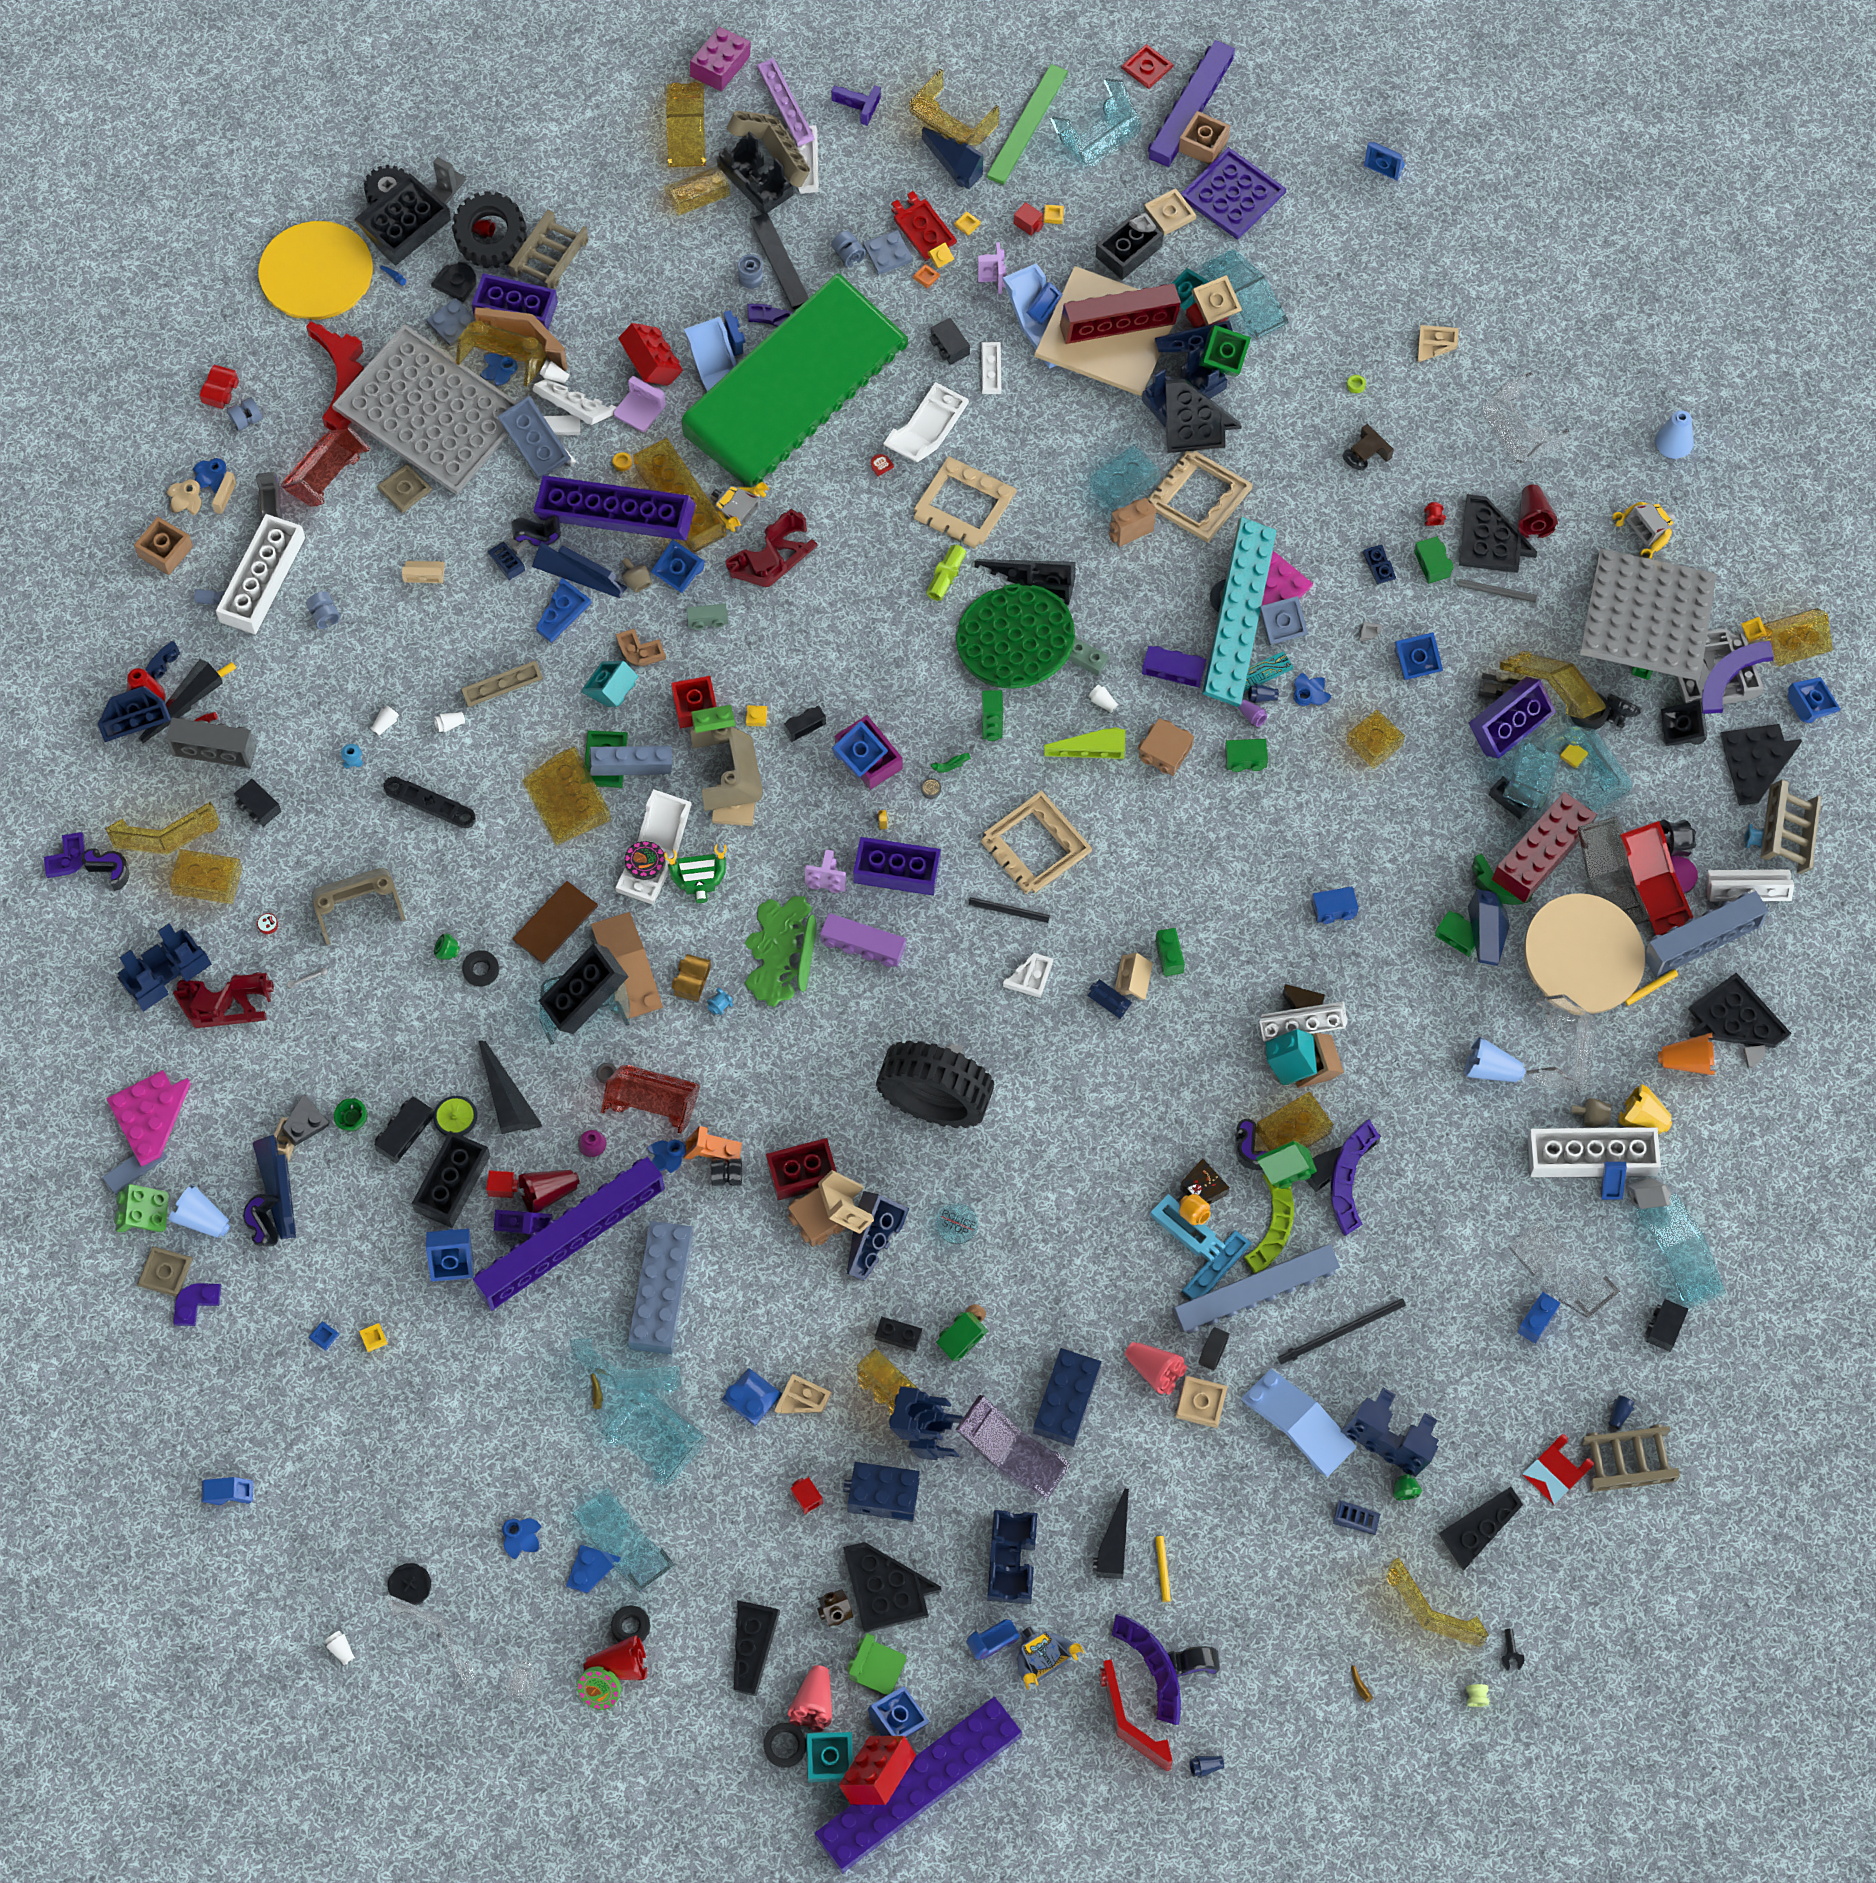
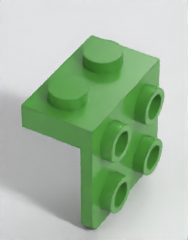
M731 705L691 712L693 727L696 733L735 726Z
M128 1184L117 1194L116 1203L118 1204V1211L114 1218L116 1231L126 1232L129 1228L136 1227L163 1232L166 1229L168 1192Z
M867 1633L865 1638H860L857 1644L856 1651L859 1652L856 1658H851L848 1664L849 1680L887 1696L894 1690L907 1660L906 1655L875 1642V1636Z

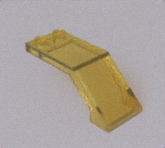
M704 83L667 84L668 167L706 166Z
M1520 651L1519 654L1508 656L1507 659L1500 661V670L1546 679L1566 704V715L1583 719L1605 709V703L1571 662L1533 655L1530 651Z
M208 802L162 830L131 827L126 824L123 818L108 826L105 830L112 846L116 849L169 855L207 832H214L221 823L211 802Z
M1398 1557L1391 1561L1387 1571V1580L1392 1587H1397L1422 1629L1477 1647H1482L1485 1644L1489 1634L1477 1616L1469 1621H1464L1433 1611L1400 1558Z

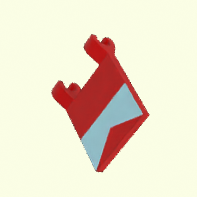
M1561 1434L1522 1474L1553 1505L1594 1465V1462L1588 1458L1577 1468L1559 1451L1568 1442V1437L1565 1434Z

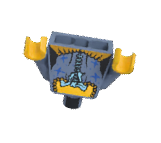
M1030 1626L1020 1633L1026 1644L1020 1647V1654L1017 1657L1018 1673L1023 1679L1026 1689L1029 1690L1030 1683H1035L1038 1686L1039 1681L1069 1663L1071 1656L1077 1661L1076 1653L1082 1652L1085 1654L1079 1643L1074 1644L1055 1633L1050 1634L1048 1631H1044L1037 1636Z

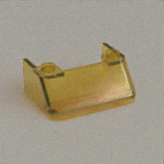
M939 69L910 100V113L947 138H954L956 143L960 145L963 143L970 146L980 145L999 125V106L995 105L975 128H969L940 109L939 103L934 100L937 94L944 88L943 70Z
M482 321L470 323L458 337L457 365L461 364L474 347L525 362L523 386L526 387L538 374L547 359L546 351L541 342L536 338L523 336L485 324Z

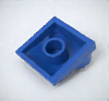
M1368 143L1364 166L1398 181L1405 167L1402 155L1378 143Z
M672 539L651 572L680 593H683L694 577L703 571L705 561Z
M1434 632L1394 642L1395 654L1398 657L1404 680L1443 671Z
M1821 677L1795 682L1788 687V700L1803 722L1813 723L1817 718L1841 710Z
M862 721L850 729L831 748L834 756L838 760L843 761L859 778L888 752Z
M748 1368L736 1383L726 1390L722 1401L752 1425L756 1426L783 1393Z
M905 1686L873 1703L868 1708L869 1719L880 1736H905L907 1738L930 1723Z

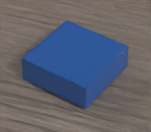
M322 1321L308 1338L326 1351L339 1336V1333Z

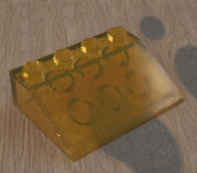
M575 746L556 754L522 780L556 846L611 821L610 811Z

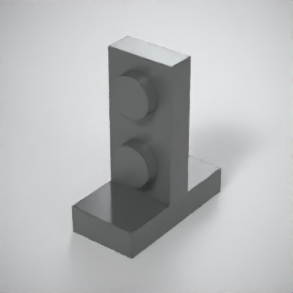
M437 157L433 161L437 185L431 192L446 205L466 181V176L456 172L452 164Z

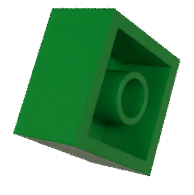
M1214 325L1210 328L1199 365L1212 370L1219 369V372L1233 377L1240 375L1251 337Z

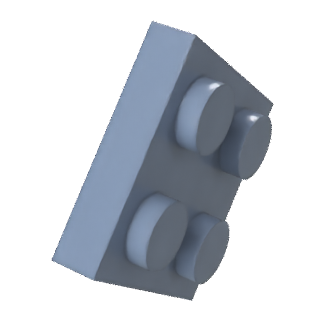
M898 230L863 242V246L878 275L913 262V258Z
M456 298L426 319L428 325L450 347L477 328L475 317Z
M1298 596L1259 607L1269 645L1308 635Z

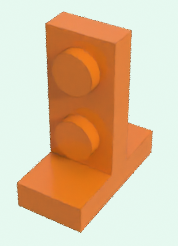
M699 1126L686 1139L685 1159H693L697 1155L711 1159L724 1158L726 1162L732 1158H740L742 1142L707 1134L708 1128Z

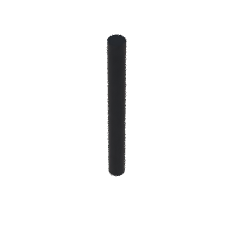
M972 897L969 900L970 906L1046 923L1050 919V915Z

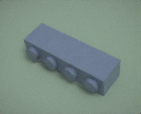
M671 746L590 747V776L671 774L673 764Z

